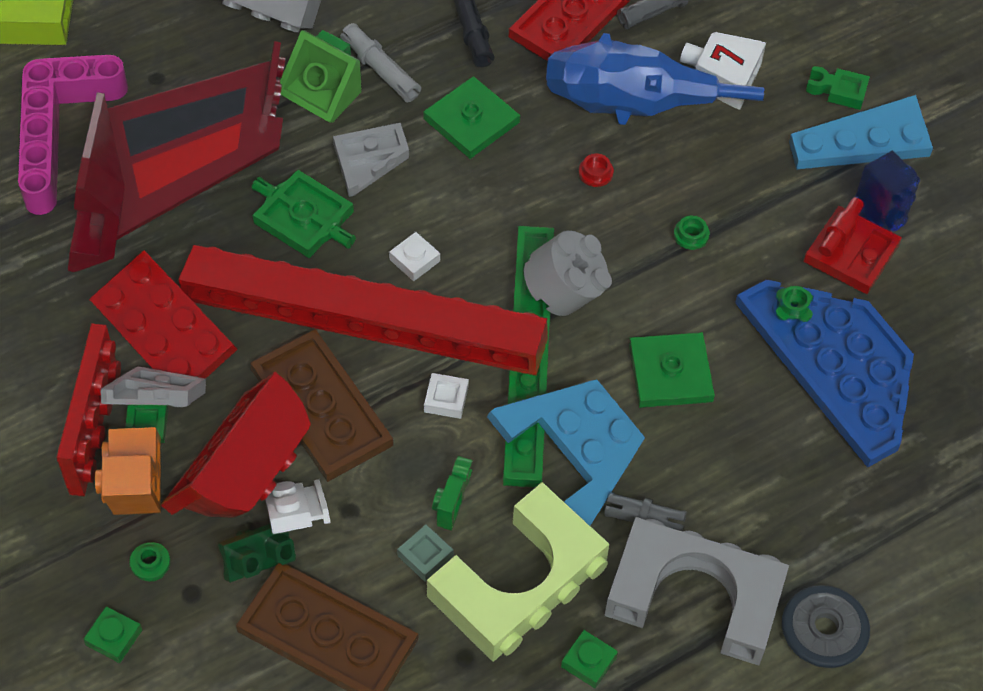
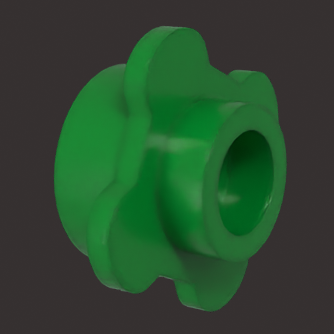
M800 286L779 289L776 293V299L779 301L776 316L784 321L799 319L802 322H808L813 315V312L809 309L813 298L812 294Z

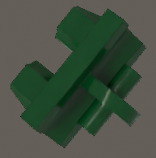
M271 524L252 531L249 529L240 530L236 533L235 537L218 542L224 562V579L230 583L244 577L250 578L258 575L260 571L274 567L278 563L285 565L296 559L294 542L289 538V532L273 534Z

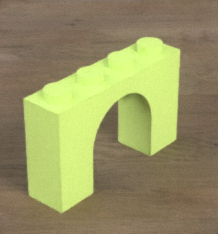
M543 482L514 505L513 525L544 553L550 564L551 571L540 585L522 593L498 591L486 584L457 555L427 579V598L493 662L502 654L508 656L514 652L521 644L522 636L532 627L535 630L542 627L550 618L552 609L560 602L563 604L570 602L579 592V585L588 577L591 579L598 577L608 565L609 543Z

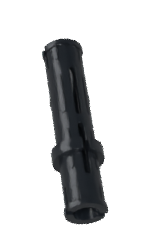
M454 0L464 31L462 37L464 43L470 48L475 66H489L491 64L490 60L494 61L495 56L488 40L489 31L482 24L475 0Z

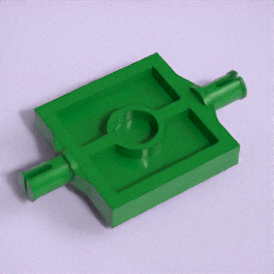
M297 170L287 181L277 186L270 184L262 177H257V180H254L252 190L266 197L264 204L253 214L255 225L308 258L330 239L340 243L346 249L351 248V245L354 244L356 236L341 228V225L354 212L353 203L300 170Z

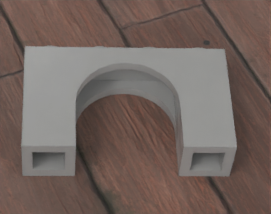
M635 517L607 600L605 616L643 628L655 590L663 579L672 573L682 570L702 571L715 577L722 583L732 603V615L720 653L759 666L767 645L789 565L781 563L777 558L770 555L758 556L743 551L732 543L720 544L704 539L700 534L693 531L682 532L666 527L662 522L655 519L644 520Z

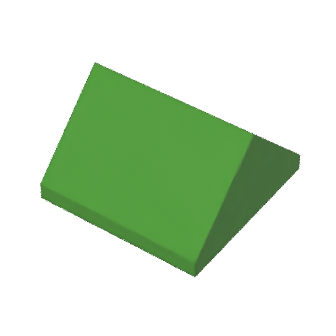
M301 30L280 80V84H282L281 95L322 119L333 123L361 93L360 60L313 34Z

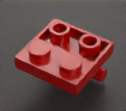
M854 197L846 208L837 207L807 251L804 262L868 295L898 249L902 237L859 216L864 207V202Z

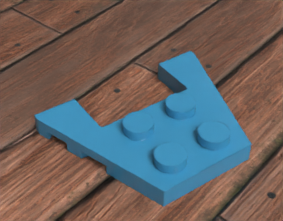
M597 379L497 407L487 415V418L507 443H510L536 423L541 425L588 483L566 499L564 503L589 526L645 439L644 435Z

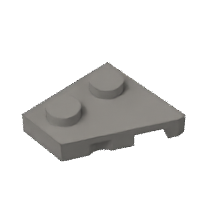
M401 123L333 136V145L349 197L356 195L409 158V148Z
M137 366L101 388V403L186 407L205 394L206 379Z

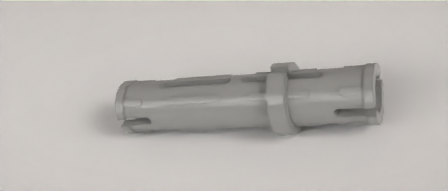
M351 23L343 29L344 33L340 35V39L349 43L350 47L358 54V60L364 65H369L405 102H411L419 95L417 92L421 91V86L382 50V45L377 40H371L356 23Z

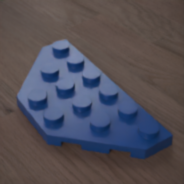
M765 280L737 295L735 304L867 468L898 451L902 440V426L914 354L869 301L854 298L853 302L832 298V293L804 288L813 296L809 306L813 315L808 322H802L799 319L784 321L776 316V309L779 307L776 293L779 289L784 288L780 287V282Z

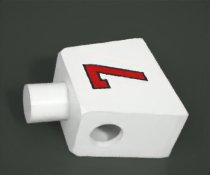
M715 32L711 34L705 48L686 43L680 62L694 66L696 70L716 76L720 83L752 86L762 64L766 43ZM717 97L722 102L739 110L745 100Z

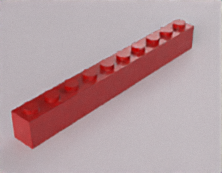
M193 245L178 279L181 289L194 303L535 376L537 375L548 340L547 318L539 317L534 313L504 310L496 305H480L467 302L462 298L432 295L424 290H408L396 287L390 283H375L361 280L352 275L341 276L327 273L318 268L308 269L293 266L285 261L274 262L257 258L251 254L241 255L226 252L217 247L207 248Z

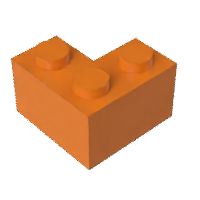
M156 427L109 429L108 442L102 443V469L95 472V489L97 494H101L102 502L108 505L113 515L161 513V437Z

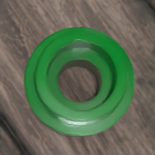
M686 216L675 226L674 239L678 245L685 249H700L709 240V228L706 222L698 216Z
M148 542L141 544L130 556L131 570L141 580L149 582L159 580L170 567L169 553L159 543ZM147 557H156V560L151 564L143 563V560Z

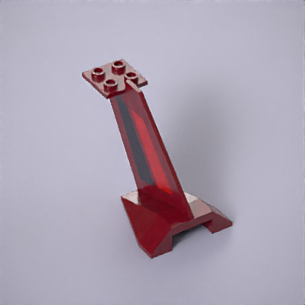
M274 41L270 61L107 108L105 94L97 92L76 184L74 210L78 211L70 247L68 271L77 272L114 259L118 239L279 150L283 118L275 116L276 105H279L282 89L280 79L276 77L282 78L285 66V57L279 56L281 42Z

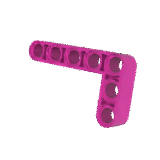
M114 55L44 58L32 60L24 66L22 75L18 183L25 207L30 213L36 215L47 214L56 206L59 104L95 102L97 92L104 93L106 101L118 100L124 97L128 91V84L123 62L119 57Z

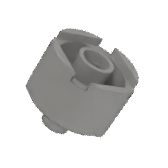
M563 231L529 255L531 257L524 267V277L531 295L536 301L542 299L550 306L546 310L559 316H566L575 312L600 296L612 284V278L608 273L607 264L601 253L599 240L593 235L585 236L575 231Z

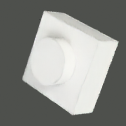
M415 232L389 251V258L411 280L415 281L440 262V253Z
M432 373L424 403V412L461 419L469 387V379Z

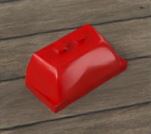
M273 372L241 396L162 502L161 506L172 515L185 508L205 516L234 518L250 511L258 500L263 501L272 493L277 485L273 479L279 471L284 472L297 457L294 450L311 425L303 402L284 378L277 372Z

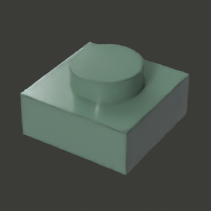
M424 525L397 549V555L426 582L428 578L453 558L454 550L431 528Z

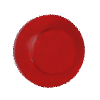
M602 154L588 155L579 166V177L589 186H605L613 178V166L610 160Z

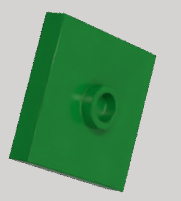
M473 76L423 111V119L471 159L519 124L520 114Z
M703 332L630 338L629 348L639 408L709 403L714 401L715 394Z

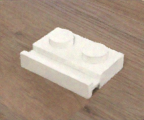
M319 479L314 480V486L303 488L302 483L295 484L290 481L277 483L275 489L265 499L273 534L312 527L313 520L323 519L324 524L330 523L328 507Z

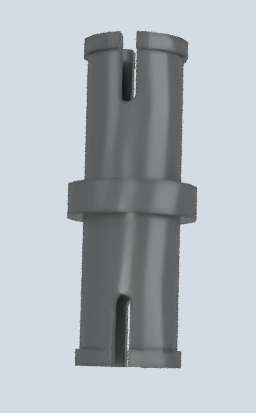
M610 492L607 502L623 506V508L618 509L606 505L605 517H613L633 523L635 517L644 520L655 519L662 522L666 527L683 531V525L669 522L668 519L671 518L685 522L687 511L653 504V499L649 498L641 501Z

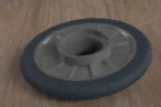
M824 585L805 588L789 600L783 611L782 630L787 644L797 656L812 665L824 668L845 666L856 660L868 645L870 638L868 616L862 605L844 590ZM819 618H828L835 623L837 631L831 635L822 634L816 628L815 621Z

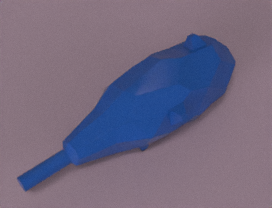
M603 33L599 41L574 45L554 52L548 58L547 86L552 93L570 100L590 113L616 114L619 124L626 125L630 115L653 116L676 106L713 103L717 97L763 101L764 87L720 83L716 76L686 67L672 60L661 51L642 45H630L613 41L610 34Z

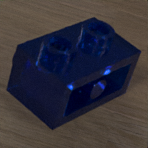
M893 150L865 165L855 196L864 202V207L859 216L889 231H897L907 223L909 219L908 213L916 199L915 194L920 182V178L915 170L907 165Z

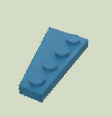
M916 95L792 133L789 140L796 169L930 157L933 150Z

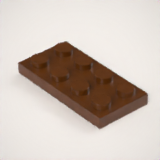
M316 329L250 362L251 370L259 382L273 372H277L288 382L303 402L311 425L300 442L327 482L393 446V437Z
M279 563L236 625L238 633L346 691H387L418 642V633L306 574L286 564L281 565Z

